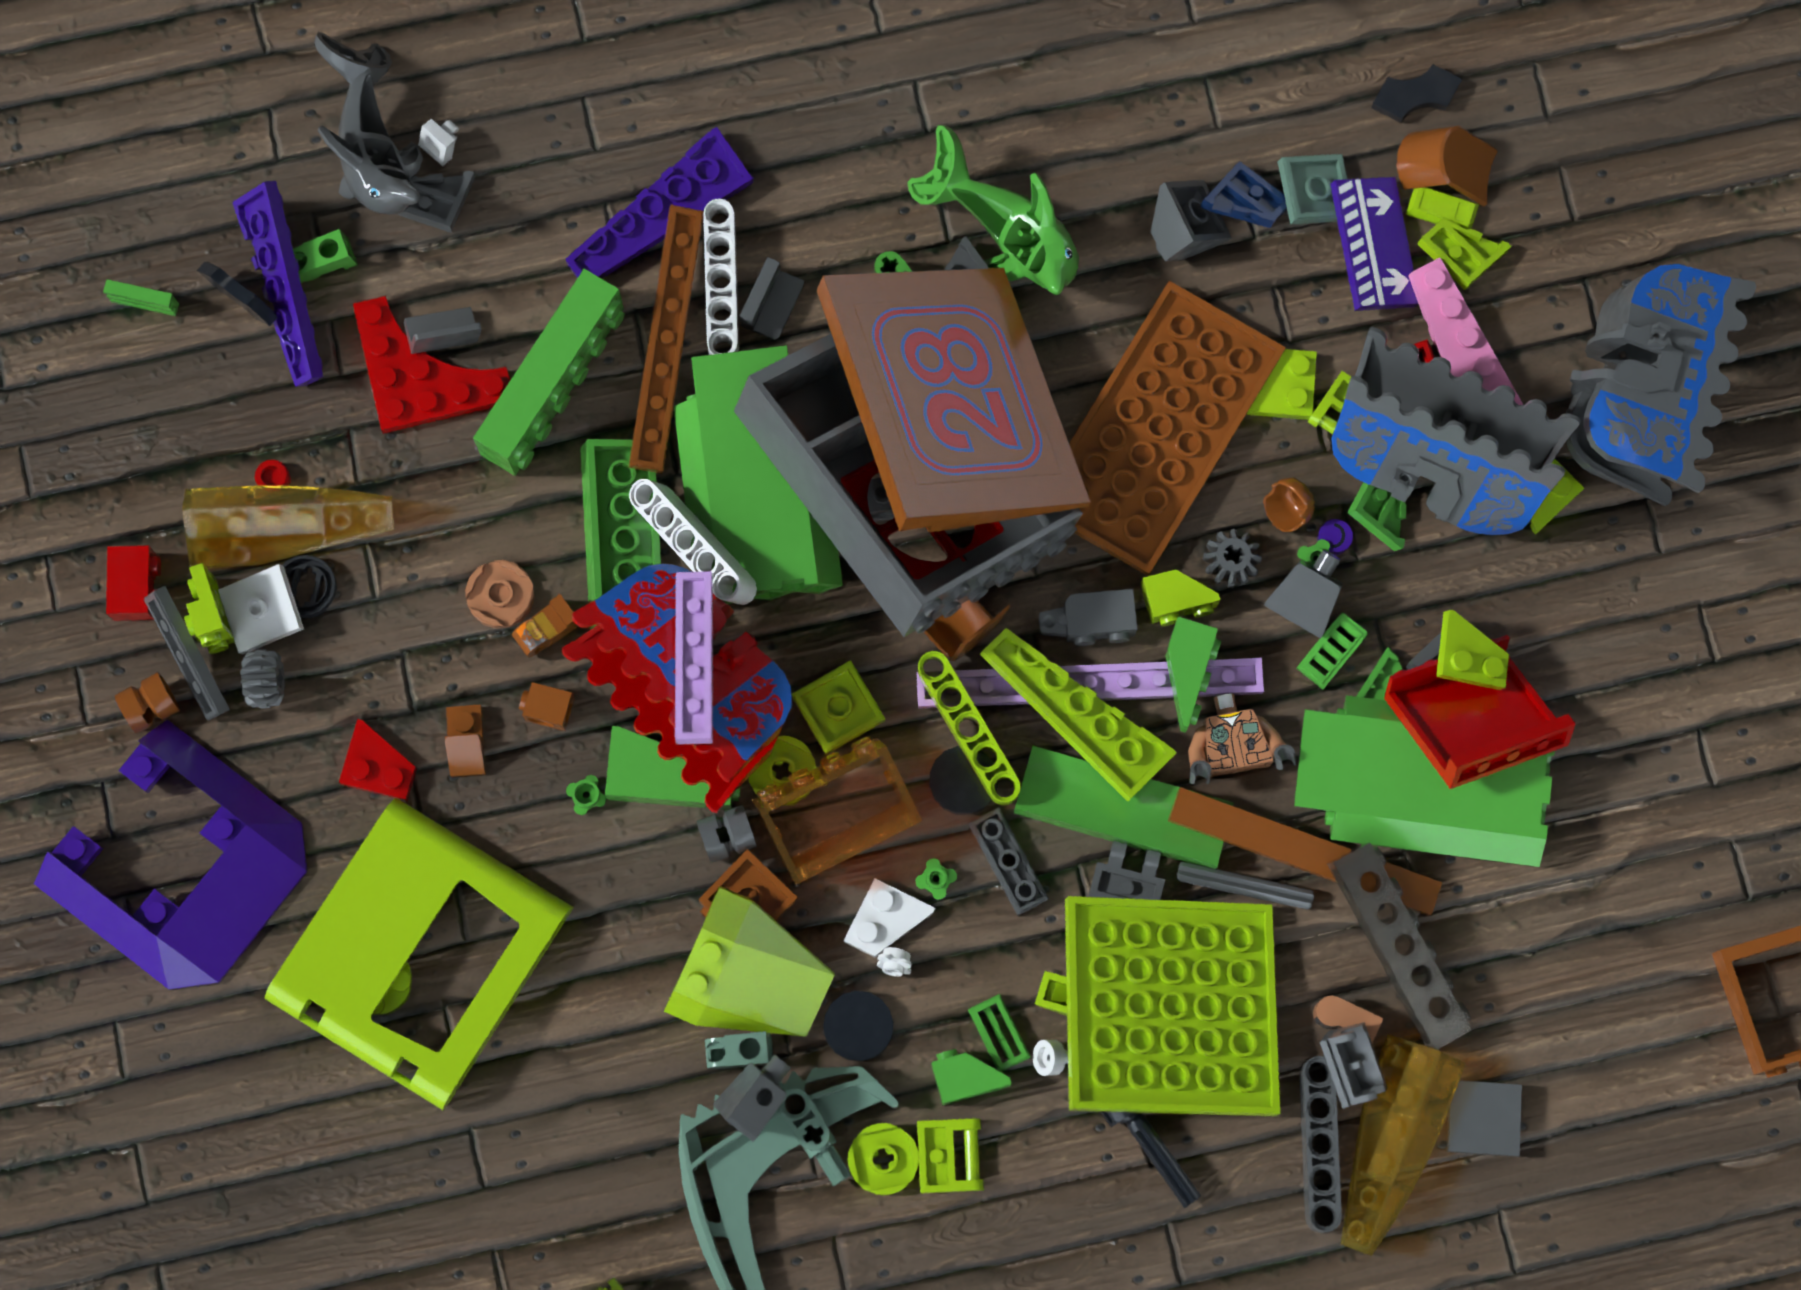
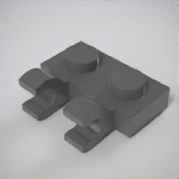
M1113 841L1108 863L1097 862L1088 897L1160 900L1165 879L1157 878L1155 875L1161 853L1147 850L1142 871L1138 873L1121 868L1127 844Z

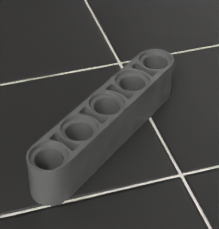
M1315 1056L1303 1063L1299 1073L1305 1219L1308 1227L1314 1232L1326 1233L1335 1230L1339 1226L1342 1217L1337 1095L1325 1057ZM1311 1064L1323 1066L1326 1072V1078L1323 1082L1318 1083L1310 1078L1308 1072ZM1314 1099L1322 1100L1327 1105V1114L1322 1119L1316 1118L1310 1111V1104ZM1315 1135H1322L1328 1140L1329 1149L1323 1155L1316 1153L1312 1148L1311 1143ZM1319 1170L1326 1172L1330 1177V1186L1325 1191L1319 1190L1313 1183V1176ZM1320 1206L1326 1207L1332 1214V1221L1327 1227H1322L1315 1221V1211Z

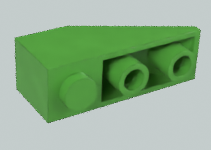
M1178 617L1165 657L1180 731L1186 733L1189 724L1196 726L1202 707L1196 704L1199 691L1206 693L1211 673L1206 671L1209 659L1216 660L1221 640L1215 639L1218 631L1217 628Z

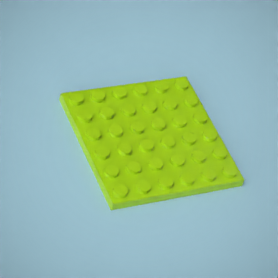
M1068 896L1065 899L1069 1110L1246 1116L1280 1115L1272 905Z

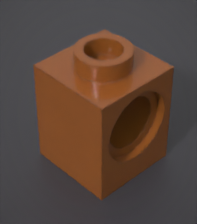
M532 682L530 690L523 691L519 710L523 711L522 716L527 722L566 732L575 698L572 692Z

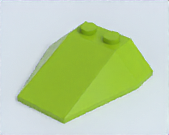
M719 886L664 1012L696 1026L753 1032L766 1031L773 1034L807 1037L835 973L753 900Z

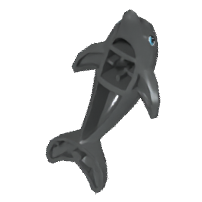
M318 32L314 40L317 51L350 83L342 110L339 134L336 135L322 125L318 127V132L324 142L341 160L344 176L339 186V193L346 199L356 198L366 208L378 214H401L410 207V204H416L420 200L419 191L413 187L410 179L418 173L423 158L419 146L413 142L400 151L397 150L389 138L377 105L374 85L389 70L392 64L390 55L383 47L376 43H372L368 49L356 51L335 41L326 34Z

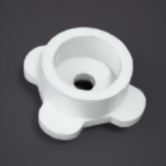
M887 947L884 948L883 954L878 955L877 959L879 961L877 966L890 976L900 977L903 974L908 975L911 973V955L902 949Z

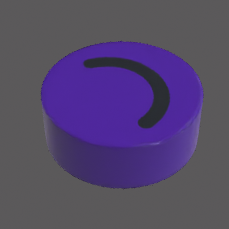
M1332 519L1322 525L1318 532L1317 540L1324 539L1330 544L1329 552L1339 555L1350 547L1353 540V532L1346 522Z

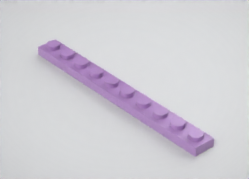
M1262 658L1209 660L1206 671L1211 673L1206 693L1199 691L1198 697L1219 696L1230 693L1234 695L1263 694ZM1167 662L1059 666L1068 672L1069 677L1083 687L1087 686L1097 693L1096 696L1102 701L1174 698ZM995 669L955 671L975 706L1029 704ZM933 671L925 673L930 677H937L940 674H942L943 671ZM917 672L918 709L937 708ZM947 690L942 694L941 700L944 705L955 707L960 703L961 697L958 692Z

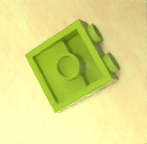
M203 563L189 567L192 578L187 580L192 597L198 600L186 604L189 615L184 616L187 629L191 636L195 635L198 643L201 642L202 647H207L209 654L225 651L229 648L228 644L235 641L218 591L217 579Z

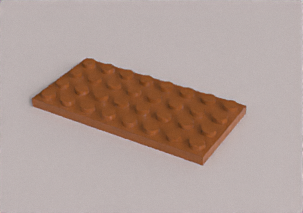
M1168 281L1069 443L1091 502L1088 507L1079 508L1083 514L1075 525L1077 528L1075 534L1149 576L1286 347L1175 283Z

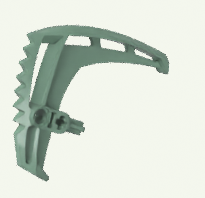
M863 1067L813 1068L805 1081L795 1071H792L786 1084L779 1083L787 1093L785 1100L754 1142L738 1130L703 1154L696 1128L719 1115L720 1112L715 1106L713 1110H710L698 1104L695 1118L681 1114L679 1159L683 1190L701 1250L719 1290L735 1289L725 1269L714 1237H726L729 1239L746 1289L765 1290L755 1256L748 1207V1193L762 1174L781 1156L801 1144L810 1159L814 1157L817 1159L834 1187L850 1177L851 1173L833 1146L837 1141L829 1126L881 1101L893 1108L898 1107V1101ZM847 1074L859 1075L856 1080L836 1085L811 1095L805 1092L806 1085L815 1081ZM715 1095L714 1102L718 1099L719 1095ZM794 1095H799L805 1100L804 1111L797 1115L788 1113L786 1109L787 1100ZM811 1126L816 1130L822 1128L824 1134L820 1135L823 1140L817 1145L813 1141L807 1143L805 1140V1136L809 1135L806 1130ZM704 1162H706L721 1216V1223H714L708 1220L701 1198L695 1170Z

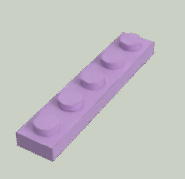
M711 571L676 572V744L713 743V576Z

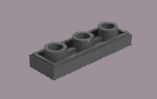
M999 807L968 823L1017 916L1049 900ZM1005 856H1011L1014 858L1015 864L1010 867L1005 866L1002 859Z

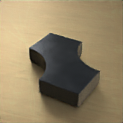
M1432 64L1427 72L1414 79L1398 80L1388 76L1371 108L1399 123L1408 114L1417 109L1435 108L1445 111L1462 79Z
M204 261L197 271L214 287L243 307L256 320L271 326L278 318L277 314L256 294L243 287L220 267Z

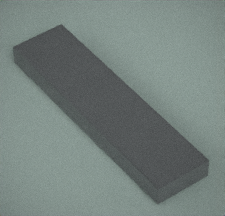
M163 586L153 591L144 598V601L206 720L208 719L209 721L230 710L168 590Z

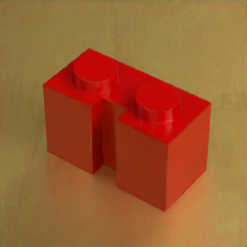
M149 545L107 546L106 614L113 621L154 620L144 598L157 590L154 589V580H156V576L161 575L160 556H156V552Z

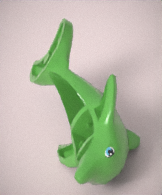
M937 126V151L934 169L923 177L911 178L908 181V191L912 198L921 205H938L957 200L986 228L1003 252L1001 255L984 260L989 268H1004L1009 281L1027 277L1042 288L1047 289L1053 295H1060L1064 287L1068 286L1076 276L1079 266V254L1064 224L1055 217L1048 189L1037 173L1030 174L1031 199L1002 187L972 180L969 177L965 154L957 134L950 127Z

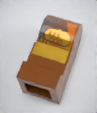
M561 594L550 600L549 605L532 618L520 624L513 631L512 637L528 658L537 655L547 647L549 648L579 627L572 621L573 610Z

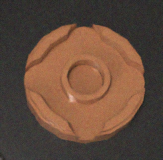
M495 560V562L479 566L469 577L465 589L467 605L472 615L483 625L496 629L510 628L523 621L531 611L535 599L534 585L527 572L516 563L506 560Z

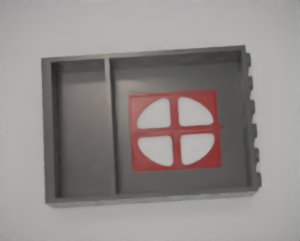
M832 334L749 375L734 409L735 414L903 637L914 631L918 634L926 631L934 624L935 619L942 615L944 618L952 616L961 608V604L968 600L971 603L978 601L988 592L990 587L994 585L998 588L1002 587L1015 576L1016 572L1020 570L1028 572L1041 561L1042 557L1049 555L1051 558L1059 554L1066 547V539L1077 530L1075 525L1083 514L1077 508L974 525L972 541L963 549L958 548L944 530L930 532L947 557L939 562L920 560L897 549L888 540L890 535L899 531L896 519L894 518L885 524L879 525L872 519L867 500L868 487L872 477L878 474L879 470Z

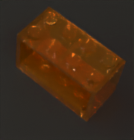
M865 737L851 745V751L841 756L838 752L832 753L819 761L821 766L811 771H808L807 768L800 769L788 776L789 782L779 787L775 783L759 790L757 792L758 797L752 800L788 875L796 885L922 822L886 745L877 738L871 740L870 737ZM879 758L884 769L883 775L887 783L892 785L900 803L790 857L782 841L783 837L778 827L774 825L768 812L820 786L824 787L829 784L828 782Z

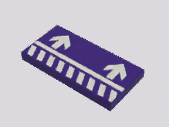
M1395 177L1334 180L1330 186L1354 310L1365 311L1413 308L1418 306L1419 304L1409 279V274L1414 269Z

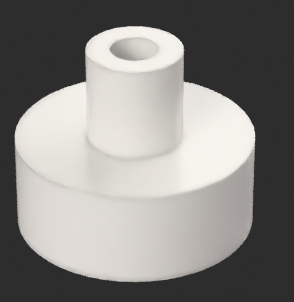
M1041 1040L1035 1045L1033 1064L1036 1071L1043 1076L1058 1075L1063 1071L1065 1064H1068V1051L1064 1050L1063 1045L1058 1040Z

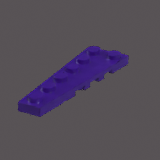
M716 126L692 146L680 161L673 167L670 166L654 184L648 189L645 188L637 195V199L628 207L615 214L604 227L598 229L565 259L566 263L576 278L579 277L583 269H586L603 279L664 240L670 205L704 211V208L710 201L714 199L727 200L753 184V178Z
M266 181L233 201V206L244 239L251 240L256 255L251 259L255 270L262 271L265 285L262 287L265 300L273 303L274 312L277 314L278 318L275 320L274 326L280 338L281 347L295 387L307 386L324 377L322 372L323 364L318 355L314 339L315 330L310 322L306 306L307 297L302 289L298 273L299 264L294 256L291 244V231L286 223L283 211V198L279 193L277 182Z

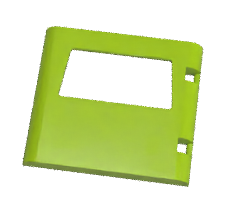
M395 798L383 811L273 978L266 991L265 1000L444 1111L574 907L400 799ZM460 881H464L519 923L520 927L439 1052H435L373 1022L372 1015ZM312 1002L326 1010L320 1022L305 1014ZM404 1059L418 1067L412 1080L397 1072Z

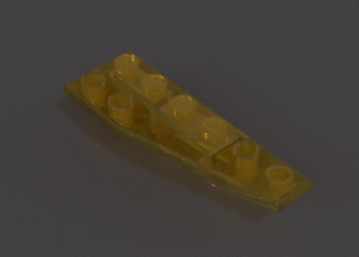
M302 486L185 489L182 508L190 567L201 563L206 568L263 565L395 529L392 497L331 488Z
M1387 1034L1378 1059L1387 1090L1377 1094L1378 1098L1364 1102L1362 1105L1341 1238L1342 1245L1370 1256L1373 1255L1392 1227L1425 1168L1443 1127L1466 1064L1442 1051Z

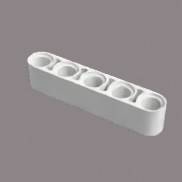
M714 199L704 208L706 326L709 355L722 354L714 350L715 346L720 342H728L732 345V348L727 353L739 351L735 217L733 207L728 201ZM719 213L728 216L724 223L717 224L711 221L712 217ZM722 245L729 248V251L722 256L712 253L716 246ZM723 277L730 281L729 285L725 288L713 286V282L717 278ZM719 310H727L731 313L730 317L723 321H719L713 316Z
M648 479L637 480L632 485L629 494L632 505L693 572H712L713 594L717 598L739 605L748 604L753 600L757 591L756 582L753 577L668 486ZM674 514L673 521L670 524L671 517ZM693 537H694L695 540H694V543H693V545H692V547H691V540H692ZM714 559H715V561H716V562H715V566H714V568L712 569V567H711V566H712V562H713ZM736 582V583H737L736 590H735L734 593H733V591H732L733 585H734V583Z

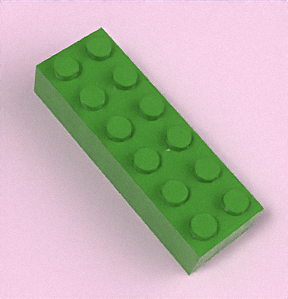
M583 269L474 435L473 440L482 457L514 476L517 475L520 468L525 470L534 456L533 448L538 441L543 442L552 429L550 422L557 412L561 414L566 409L571 398L569 393L574 385L579 386L582 384L589 371V368H587L593 356L598 358L607 344L606 336L611 329L616 330L624 319V307L617 287Z

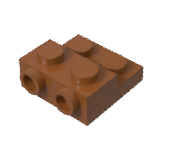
M747 849L698 899L703 906L699 912L706 918L718 888L722 886L753 900L777 921L798 900V897Z

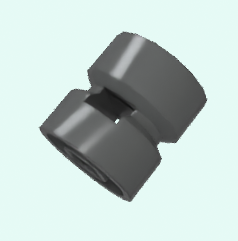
M743 805L724 811L722 818L711 815L696 821L710 863L729 858L730 852L733 850L740 854L747 849L757 848ZM726 827L731 841L720 843L716 830Z

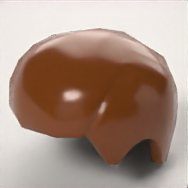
M1295 477L1280 479L1271 485L1273 489L1264 497L1263 503L1266 515L1273 526L1282 532H1293L1306 525L1311 520L1315 511L1314 496L1308 486Z

